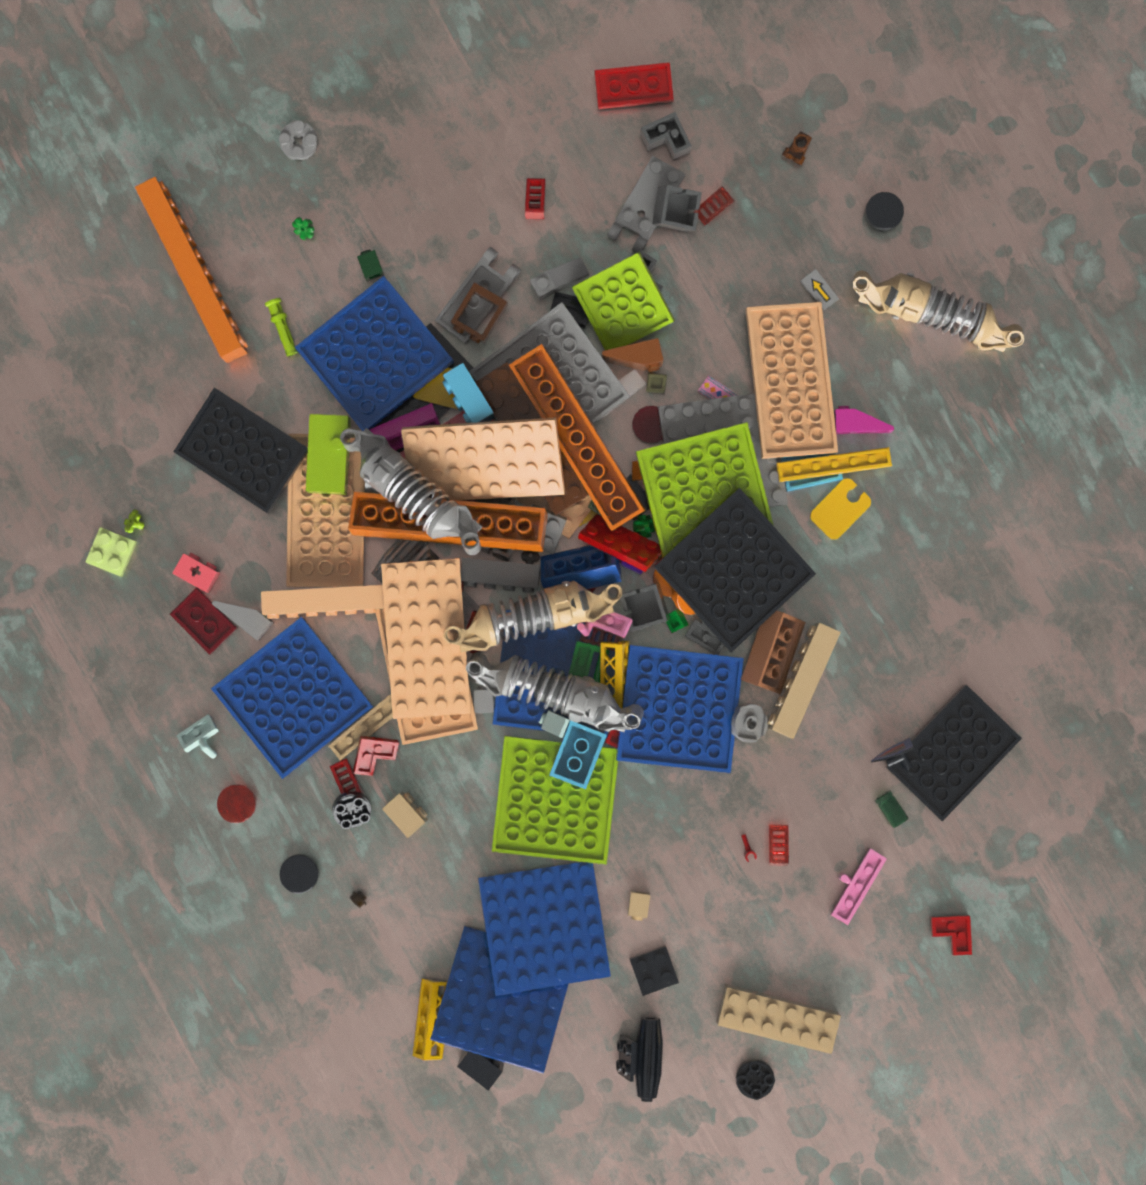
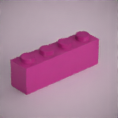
M431 403L374 427L369 431L373 434L384 436L390 447L396 451L404 447L401 433L403 427L441 425Z

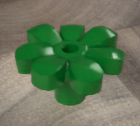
M297 217L292 222V226L296 228L293 232L296 235L300 234L302 240L306 238L311 239L314 236V227L311 226L313 224L310 219L302 220L301 217Z

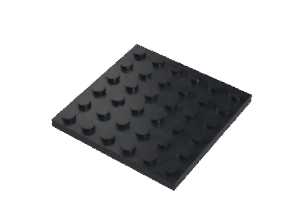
M740 488L736 489L653 566L731 653L816 575Z

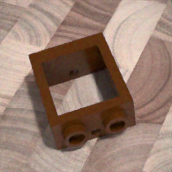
M474 282L451 320V324L454 326L453 329L460 334L467 333L470 335L469 339L477 344L480 342L485 344L506 310L508 302ZM474 294L498 308L483 334L478 333L459 321Z

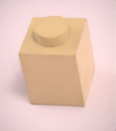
M630 891L628 916H631L632 920L643 921V918L648 917L650 893Z

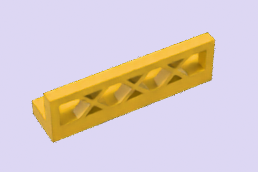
M622 640L618 643L601 642L600 683L605 685L610 683L615 689L613 698L615 697L618 706L623 708L629 641ZM606 647L615 648V657L609 658L606 654ZM609 665L615 670V675L612 678L606 673V668Z
M428 978L421 979L412 1055L422 1060H440L443 1058L444 1044L432 1041L430 1038L437 1018L436 1008L441 1005L444 995L443 993L439 997L438 989L439 986H444L445 992L448 981H434ZM436 1044L437 1053L431 1055V1048Z

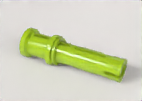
M275 298L267 301L265 306L268 307L271 314V322L275 323L286 356H293L298 351L295 348L286 322L287 314L284 313L281 306V298Z

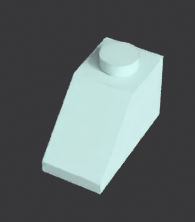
M548 710L547 714H542L539 723L542 724L541 729L563 738L570 719Z

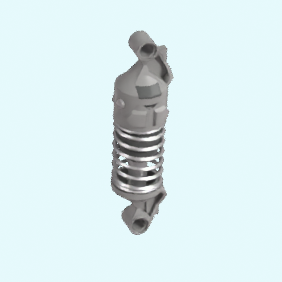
M367 428L364 431L346 429L341 433L340 439L347 451L361 452L360 477L388 499L389 502L395 501V507H402V513H409V519H416V525L423 524V531H426V534L432 539L460 537L464 551L467 554L476 555L480 552L481 543L477 533L482 529V526L472 518L466 506L459 505L454 500L449 501V496L442 495L441 489H436L434 483H429L427 477H422L420 471H415V467L390 447L384 436L373 434ZM349 438H355L352 443H347ZM435 492H438L439 496L434 498ZM442 498H445L446 502L440 505ZM425 514L427 517L419 522L422 515ZM469 541H476L473 547L467 546Z
M476 652L472 654L466 665V671L476 680L475 683L485 686L493 696L503 695L511 697L515 687L519 686L520 690L517 699L520 700L524 689H528L527 703L530 702L534 692L536 706L543 702L544 709L551 707L553 712L560 710L561 714H564L571 721L593 725L600 732L614 729L625 732V730L635 729L639 727L644 715L643 708L637 704L620 708L611 695L608 685L596 682L588 676L580 677L573 676L572 674L565 676L563 671L556 673L554 668L547 672L546 665L541 666L538 671L537 662H534L529 668L528 659L523 661V658L517 655L499 664L491 665L483 653Z

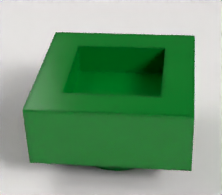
M679 609L669 613L670 620L666 621L671 633L689 625L683 612Z

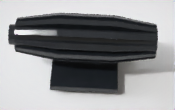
M641 1017L636 1041L624 1034H620V1040L617 1041L619 1060L616 1061V1070L618 1074L630 1082H634L635 1075L637 1097H640L643 1102H652L653 1099L657 1098L662 1075L663 1038L661 1021L657 1017Z

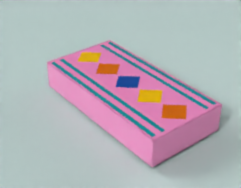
M709 375L698 390V393L707 399L738 396Z

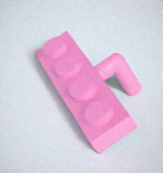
M614 612L603 615L595 622H584L586 623L585 625L579 623L577 629L583 636H588L594 626L625 638L633 621L631 618Z
M869 848L852 878L844 873L838 875L839 880L848 885L831 912V916L847 925L850 923L887 858Z

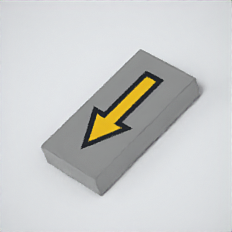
M816 269L800 281L815 302L822 303L823 311L839 300Z

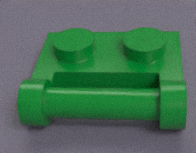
M577 641L569 674L580 677L588 676L594 651L599 652L593 679L600 683L601 647ZM606 648V654L609 655L610 649Z

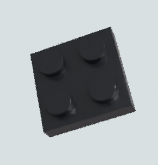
M666 945L629 958L642 996L679 983Z

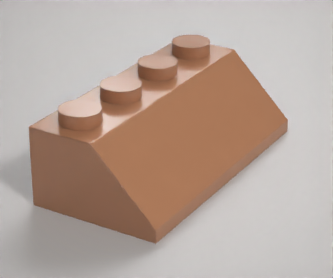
M776 611L758 629L741 680L781 694L806 622L780 611Z

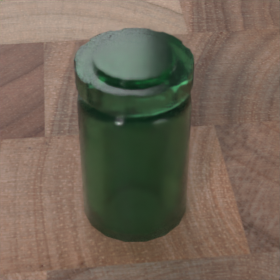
M891 790L879 795L874 801L878 804V807L892 828H895L909 818L895 796L892 795Z

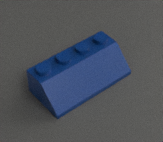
M592 545L540 556L541 584L543 589L562 584L564 581H576L586 589L621 582L619 559Z

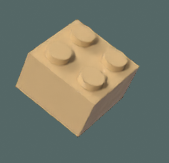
M402 791L384 806L382 810L404 835L409 838L428 820L426 818L428 814L421 806L417 808L413 803L415 799L410 793Z

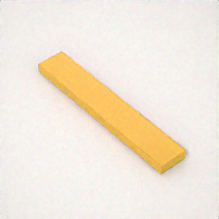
M889 447L776 463L779 482L892 466Z

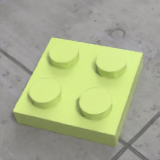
M100 527L85 562L123 577L137 542Z

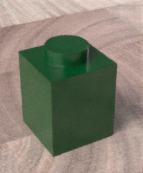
M365 250L357 256L367 282L384 276L375 250Z

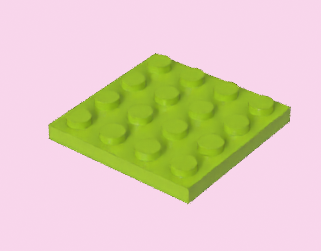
M640 252L572 286L605 350L629 345L675 321Z

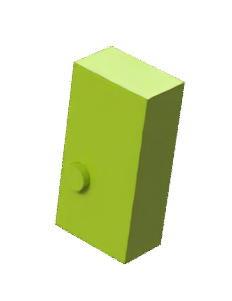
M309 415L306 492L347 495L349 451L344 448L340 436L344 430L351 427V418L349 416Z

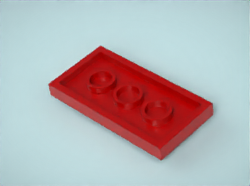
M670 62L594 70L598 110L674 101Z
M598 514L589 521L578 535V539L644 572L649 569L661 554L660 546L656 542L622 525L611 531L604 518Z

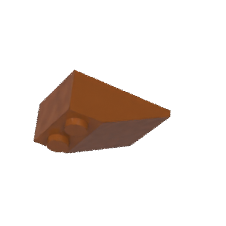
M658 338L602 351L601 355L606 363L641 371L648 370L649 373L660 370L659 367H662L664 361Z

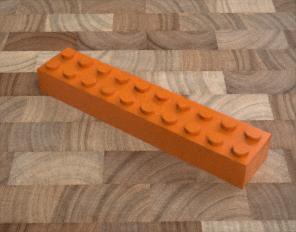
M156 177L135 186L220 357L228 364L248 354L246 350L248 345L244 337L237 333L240 329L236 321L231 316L229 317L228 314L231 311L223 299H220L222 293L214 282L212 283L214 278L210 270L205 265L203 266L206 262L198 249L194 248L197 244L190 233L186 232L189 228L180 214L178 215L180 210L170 197L172 195L168 187L165 186L163 181L159 182Z
M541 344L509 364L541 418L556 417L560 449L610 530H615L646 510L546 347Z
M353 493L348 526L352 535L462 545L460 537L432 539L426 534V531H423V524L416 525V519H409V513H402V507L396 508L395 501L389 502L381 494ZM442 499L440 505L446 502V499ZM454 500L457 504L466 506L472 518L482 526V529L477 533L481 547L543 552L548 517L546 508ZM423 514L419 522H421L427 516ZM469 541L467 545L474 546L476 541Z

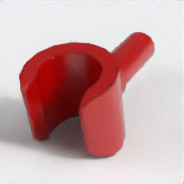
M746 834L741 835L746 850L744 852L746 861L749 862L747 856L750 853L753 854L756 860L757 855L749 846Z

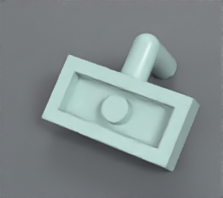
M209 714L176 735L184 751L189 752L200 745L202 751L211 758L217 756V752L206 742L208 738L219 732Z

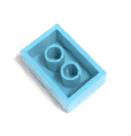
M463 363L443 375V386L449 395L453 393V402L459 411H464L463 417L466 423L490 422L495 418L494 412Z
M570 720L549 775L586 789L607 734Z

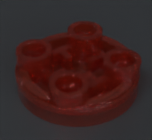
M240 784L231 785L223 789L219 794L217 809L221 817L226 821L242 823L254 814L257 798L248 787Z

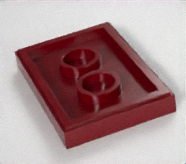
M197 587L170 613L180 626L209 655L238 628L224 613L212 605V601Z

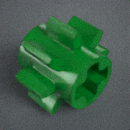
M638 515V520L633 522V531L645 538L652 537V533L655 532L653 519L650 515Z

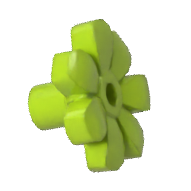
M133 509L128 516L129 519H125V532L132 533L134 528L143 529L144 522L139 521L141 515L138 514V510Z

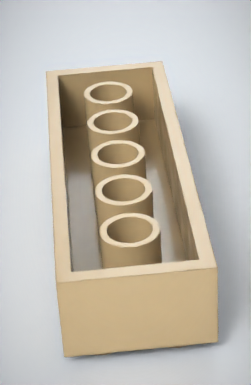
M822 623L810 625L806 633L808 640L806 643H802L798 654H801L800 658L794 661L790 671L793 674L784 683L783 689H785V692L776 701L775 706L777 710L775 714L771 713L767 724L770 725L768 729L794 739L841 633L840 631Z
M725 984L716 1022L718 1026L832 1054L841 1015L836 1011Z

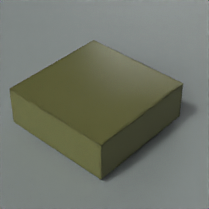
M648 372L646 392L665 394L667 375Z

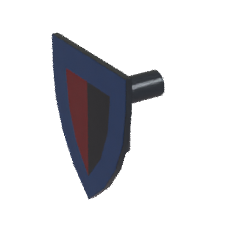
M908 738L886 749L872 759L871 763L886 760L888 766L891 767L902 761L905 770L911 769L913 766L906 754L907 751L914 749L911 739Z

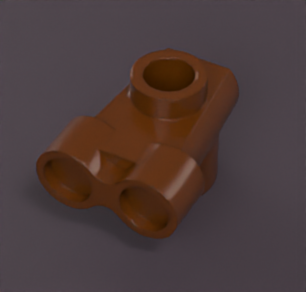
M800 131L789 148H785L782 155L802 166L806 159L804 155L812 137ZM801 140L805 142L803 147L798 146V142Z

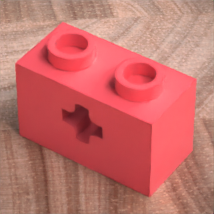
M191 552L189 555L183 553L172 574L209 593L220 575V572L216 571L217 567L209 562L206 565L199 561L200 557ZM195 568L199 569L200 575L194 572Z

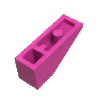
M838 406V409L834 410L836 434L891 433L894 431V426L857 409H850L849 406Z

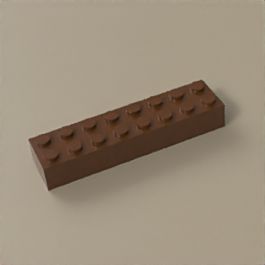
M504 363L475 382L494 412L497 421L541 418L511 370L510 363ZM561 449L565 493L564 495L544 496L555 515H559L589 496Z

